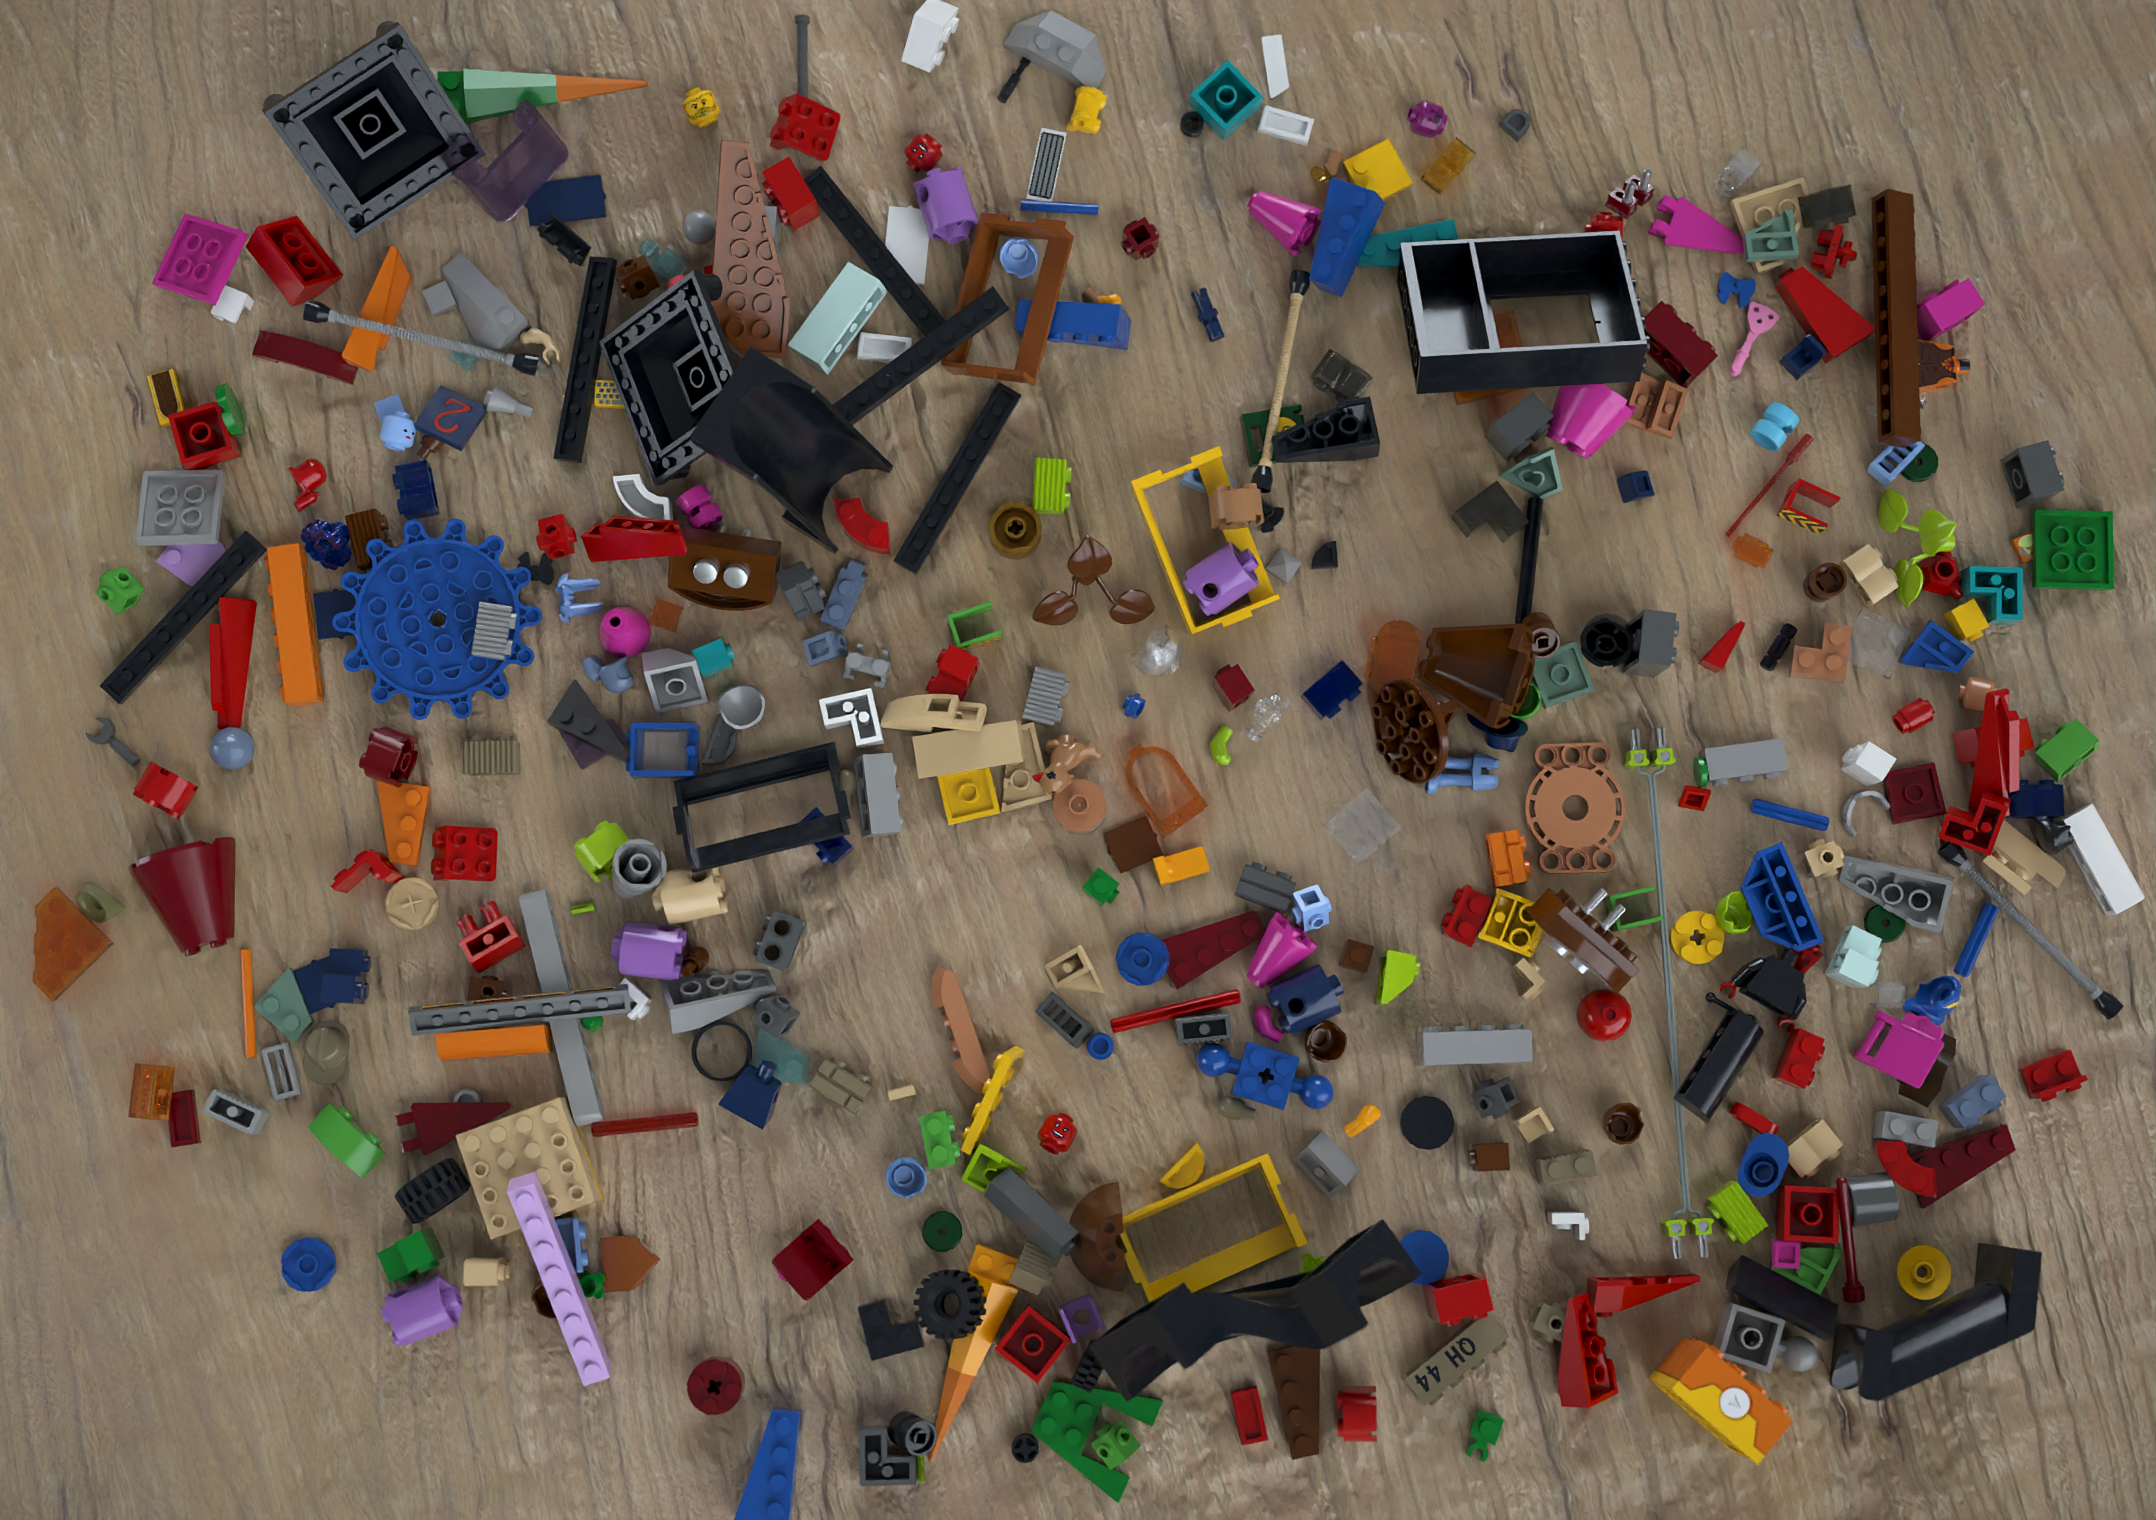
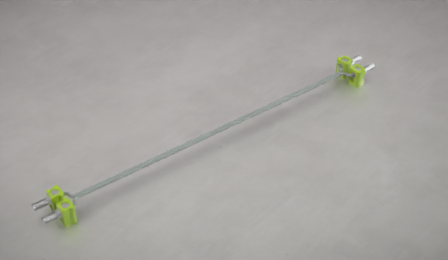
M1665 727L1656 728L1658 746L1657 749L1651 752L1652 762L1647 759L1646 749H1641L1639 729L1633 728L1630 730L1631 750L1625 753L1623 767L1626 769H1636L1638 773L1648 777L1659 916L1663 917V920L1659 922L1673 1095L1675 1096L1680 1088V1073L1656 775L1664 772L1666 767L1676 762V759L1673 758V749L1668 748ZM1648 764L1652 768L1662 767L1661 769L1654 771L1652 776L1648 771H1643L1640 769L1647 766ZM1674 1099L1682 1209L1676 1211L1672 1219L1660 1220V1225L1663 1226V1235L1670 1237L1673 1259L1682 1258L1680 1240L1681 1236H1685V1225L1687 1223L1689 1224L1690 1234L1697 1235L1699 1257L1706 1258L1709 1256L1707 1238L1708 1234H1712L1711 1224L1714 1223V1220L1709 1217H1702L1700 1211L1693 1210L1690 1207L1682 1105ZM1686 1207L1690 1213L1698 1215V1217H1690L1687 1220L1676 1218L1677 1215L1683 1214L1686 1211Z

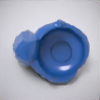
M1941 976L1926 984L1921 983L1915 998L1906 999L1902 1009L1916 1016H1927L1933 1024L1939 1026L1944 1022L1945 1015L1949 1014L1958 1005L1961 984L1953 976Z

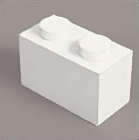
M1868 741L1847 750L1842 758V761L1845 763L1840 770L1868 787L1884 780L1896 758Z

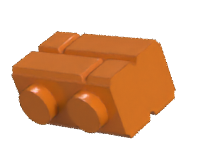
M1518 829L1485 835L1484 841L1493 888L1528 882L1527 877L1531 876L1529 861H1524L1523 850H1526L1524 835H1519Z

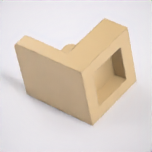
M1534 1106L1512 1120L1527 1144L1546 1132L1550 1133L1554 1130L1539 1106Z

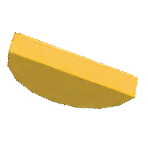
M1198 1143L1159 1180L1167 1187L1180 1189L1189 1187L1198 1181L1203 1173L1205 1163L1203 1151Z

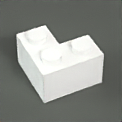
M926 0L914 14L901 61L929 73L936 65L939 66L945 54V51L941 50L943 43L948 41L950 33L956 31L959 19L956 18L958 8L941 0Z
M871 688L819 700L826 729L852 724L858 749L884 744Z

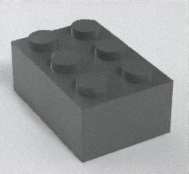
M1644 609L1628 622L1633 631L1634 641L1632 652L1623 664L1622 674L1654 678L1669 668L1671 663H1675L1677 649L1673 647L1674 637H1677L1679 633V621H1676V613Z

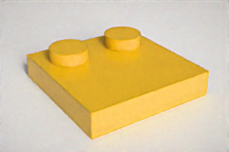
M1389 138L1343 161L1342 164L1352 184L1375 191L1383 201L1413 185L1412 179Z
M990 767L937 776L949 826L1001 813Z

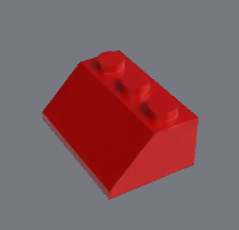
M298 216L257 226L245 246L291 306L305 303L308 299H315L343 277L342 272Z

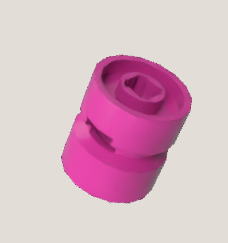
M700 484L687 490L676 500V504L683 515H689L688 523L691 528L708 530L724 518V514L717 503L711 502L712 495L705 484Z

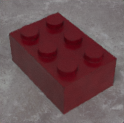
M1660 301L1644 317V333L1649 335L1650 350L1646 353L1680 386L1687 388L1707 369L1718 355L1715 353V348L1706 340L1703 341L1696 334L1695 328L1690 323H1684L1677 316L1678 313L1674 307Z

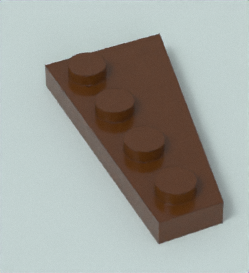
M1291 1345L1269 1350L1267 1355L1291 1459L1295 1460L1319 1454L1320 1349H1306Z

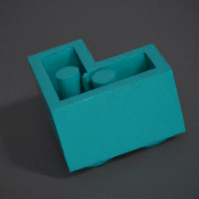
M1969 566L1960 571L1962 596L1967 598H1986V621L1988 624L2013 625L2023 620V568Z

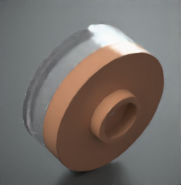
M1074 779L1061 793L1054 796L1053 812L1063 829L1072 834L1085 835L1094 832L1103 824L1107 815V802L1103 792L1095 783L1085 779Z

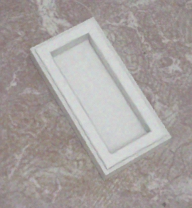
M1265 105L1257 132L1307 146L1314 119Z
M860 332L857 360L890 363L912 346V338Z

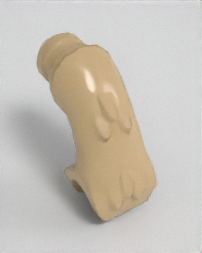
M532 327L529 331H523L520 334L521 342L525 345L529 343L544 345L543 358L549 365L551 364L550 357L552 355H556L558 362L562 361L561 351L547 333Z

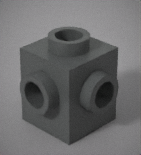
M775 994L767 998L763 997L755 1006L756 1013L752 1021L758 1025V1028L763 1033L778 1039L789 1033L801 1013L790 1005V1001L787 998Z
M1509 1077L1494 1082L1493 1078L1478 1084L1480 1089L1471 1094L1475 1108L1482 1119L1491 1115L1494 1119L1509 1113L1508 1108L1520 1102Z

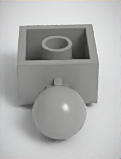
M764 206L775 249L779 253L781 219L776 206ZM693 211L684 219L683 233L690 242L705 244L714 237L715 220L705 211Z
M1725 1301L1713 1346L1725 1355V1359L1767 1373H1771L1776 1355L1781 1356L1785 1365L1794 1371L1810 1369L1817 1359L1816 1347L1809 1339L1802 1336H1794L1787 1341L1780 1339L1786 1320ZM1748 1332L1749 1335H1752V1338L1745 1341L1744 1335Z

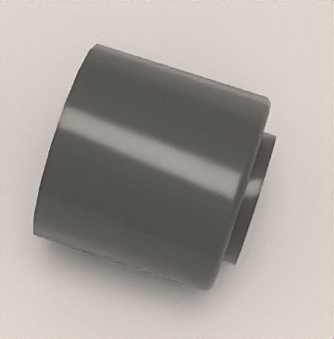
M1887 1172L1846 1178L1853 1227L1897 1219L1899 1211L1894 1183Z

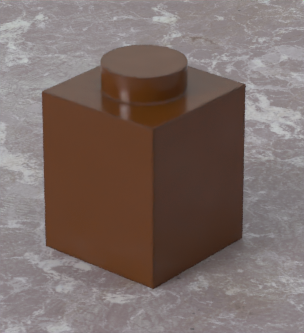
M1351 939L1345 940L1338 966L1363 974L1367 973L1374 946Z
M1504 1142L1472 1144V1150L1468 1151L1469 1165L1473 1166L1476 1172L1510 1170L1509 1144Z

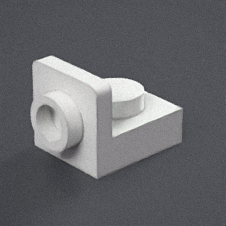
M624 978L619 985L628 984L631 1004L637 1003L627 1016L631 1020H635L637 1017L642 1019L651 1009L649 1004L652 999L630 979Z
M1547 1212V1222L1555 1224V1229H1572V1224H1574L1575 1239L1585 1240V1234L1589 1233V1220L1584 1216L1583 1212Z

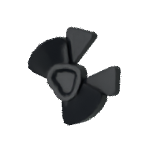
M1261 496L1265 518L1262 533L1272 532L1274 526L1282 520L1285 510L1282 507H1273L1265 502Z
M525 552L518 557L520 563L517 567L527 568L531 572V581H541L545 585L552 583L554 570L550 564L553 560L549 559L546 553L542 554L539 567L537 565L531 566L529 552Z

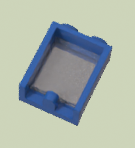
M631 723V729H628L626 733L627 745H630V761L626 764V771L630 772V776L635 779L689 778L699 775L700 726L696 723Z

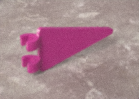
M1664 195L1659 200L1656 210L1672 214L1669 225L1662 220L1655 219L1654 223L1650 225L1648 234L1664 237V245L1744 255L1743 242L1740 236L1684 197H1680L1676 201L1674 198Z

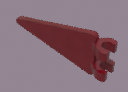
M509 1102L413 1103L411 1105L412 1112L394 1116L396 1126L415 1123L418 1138L400 1142L402 1152L421 1149L423 1155H428L456 1140L455 1135L477 1128L510 1110L511 1104Z

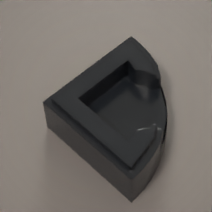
M1336 541L1328 542L1318 549L1312 559L1311 570L1338 567Z

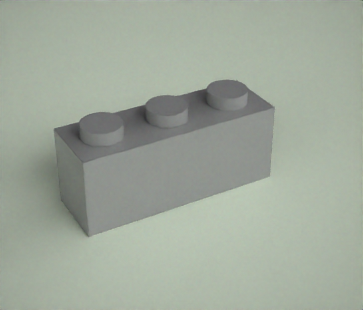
M1783 738L1707 748L1699 752V757L1701 756L1707 764L1708 782H1712L1713 787L1729 784L1728 780L1738 779L1739 783L1755 781L1754 776L1764 775L1765 779L1781 777L1780 773L1788 770Z
M863 754L853 758L861 836H889L901 832L903 818L898 807L900 791L895 781L897 765L895 760H893V754Z

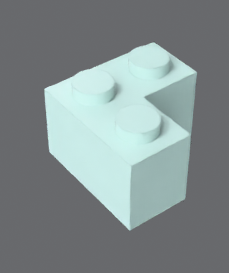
M1853 925L1845 927L1824 975L1851 988L1868 987L1869 984H1873L1879 973V970L1876 969L1879 962L1876 960L1882 950V947L1879 946L1882 939Z

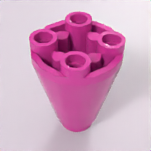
M1277 912L1271 919L1249 965V972L1246 974V977L1261 989L1265 985H1270L1306 959L1318 947V944L1307 936V931L1304 932L1303 928L1298 924L1290 925V920L1280 912Z

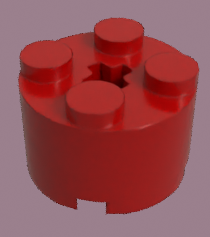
M150 761L136 784L133 795L179 820L199 787Z
M1343 1386V1391L1337 1392V1409H1343V1418H1338V1437H1344V1442H1377V1435H1372V1431H1377L1376 1396H1371V1392H1376V1386Z

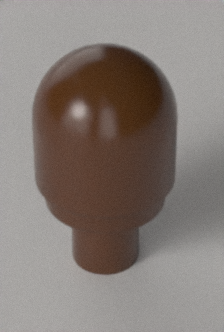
M425 434L420 442L423 446L416 455L425 461L431 452L434 454L437 451L439 452L445 443Z
M703 947L691 949L684 957V966L681 969L682 975L689 977L692 973L700 972L709 961L708 951Z

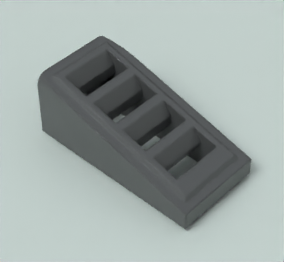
M1051 992L1035 1011L1076 1049L1094 1031L1090 1024L1054 992ZM1057 1002L1059 1006L1048 1017L1046 1013ZM1064 1010L1067 1011V1013L1062 1017V1019L1056 1024L1054 1022L1056 1018ZM1073 1017L1075 1021L1064 1031L1062 1028ZM1082 1025L1081 1030L1072 1038L1071 1035Z

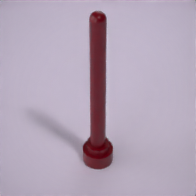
M1839 1177L1836 1180L1847 1278L1842 1288L1843 1300L1848 1303H1859L1865 1300V1289L1861 1282L1858 1281L1848 1183L1846 1178Z

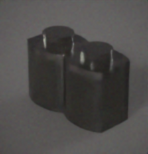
M1851 184L1798 197L1803 227H1812L1813 231L1829 228L1828 223L1833 222L1834 226L1848 223L1849 217L1856 215Z
M1329 349L1312 373L1311 379L1314 381L1313 385L1322 392L1327 390L1336 395L1335 400L1340 403L1344 400L1361 398L1371 384L1373 377L1339 353Z

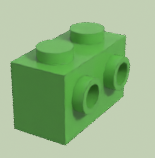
M2077 719L2070 724L2068 722L2062 724L2055 732L2056 736L2050 741L2048 739L2043 740L2035 749V762L2057 783L2093 754L2099 746V739Z
M947 1110L919 1116L929 1170L957 1164L956 1158L961 1156L958 1141H952L951 1131H955L953 1116H947Z

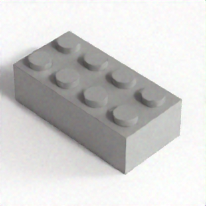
M1523 1024L1503 1025V1030H1497V1025L1476 1026V1031H1470V1026L1449 1027L1450 1032H1443V1027L1423 1028V1033H1416L1417 1066L1533 1062L1531 1029H1524Z

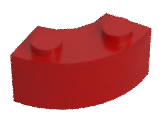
M860 498L833 499L840 525L854 543L870 552L891 554L888 522L877 521L868 516L862 507Z
M2027 718L2019 719L2020 758L2025 756L2024 751L2034 749ZM1981 727L1952 734L1959 765L1970 763L1971 768L1975 767Z
M1904 1141L1876 1142L1879 1160L1885 1171L1896 1183L1914 1194L1928 1198H1937L1936 1171L1933 1168L1917 1164L1909 1155L1907 1144Z

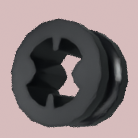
M1196 111L1186 112L1180 124L1182 133L1187 137H1197L1203 130L1204 119ZM1189 119H1192V122L1194 120L1198 122L1196 129L1192 130V127L1190 129L1186 127Z

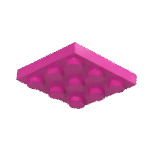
M185 213L152 284L158 288L216 306L248 235L241 230Z

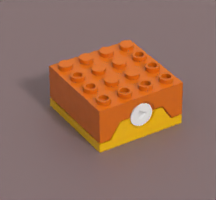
M1682 1337L1656 1368L1657 1371L1654 1370L1648 1379L1730 1451L1758 1465L1765 1457L1764 1454L1766 1455L1794 1422L1787 1416L1789 1411L1778 1401H1773L1771 1398L1767 1399L1765 1396L1768 1392L1759 1384L1744 1379L1747 1374L1737 1365L1722 1360L1725 1355L1715 1346H1710L1706 1342L1703 1343L1694 1338L1689 1340Z

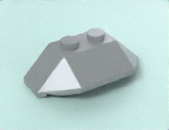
M1051 10L1016 23L1003 45L1004 48L1029 59L1032 63L1078 88L1082 85L1098 88L1106 74L1096 34Z

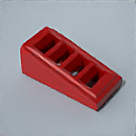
M1739 621L1734 624L1698 664L1715 673L1722 670L1745 627V623Z

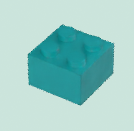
M1227 60L1190 93L1188 105L1194 111L1200 113L1204 121L1224 141L1261 108L1263 95Z

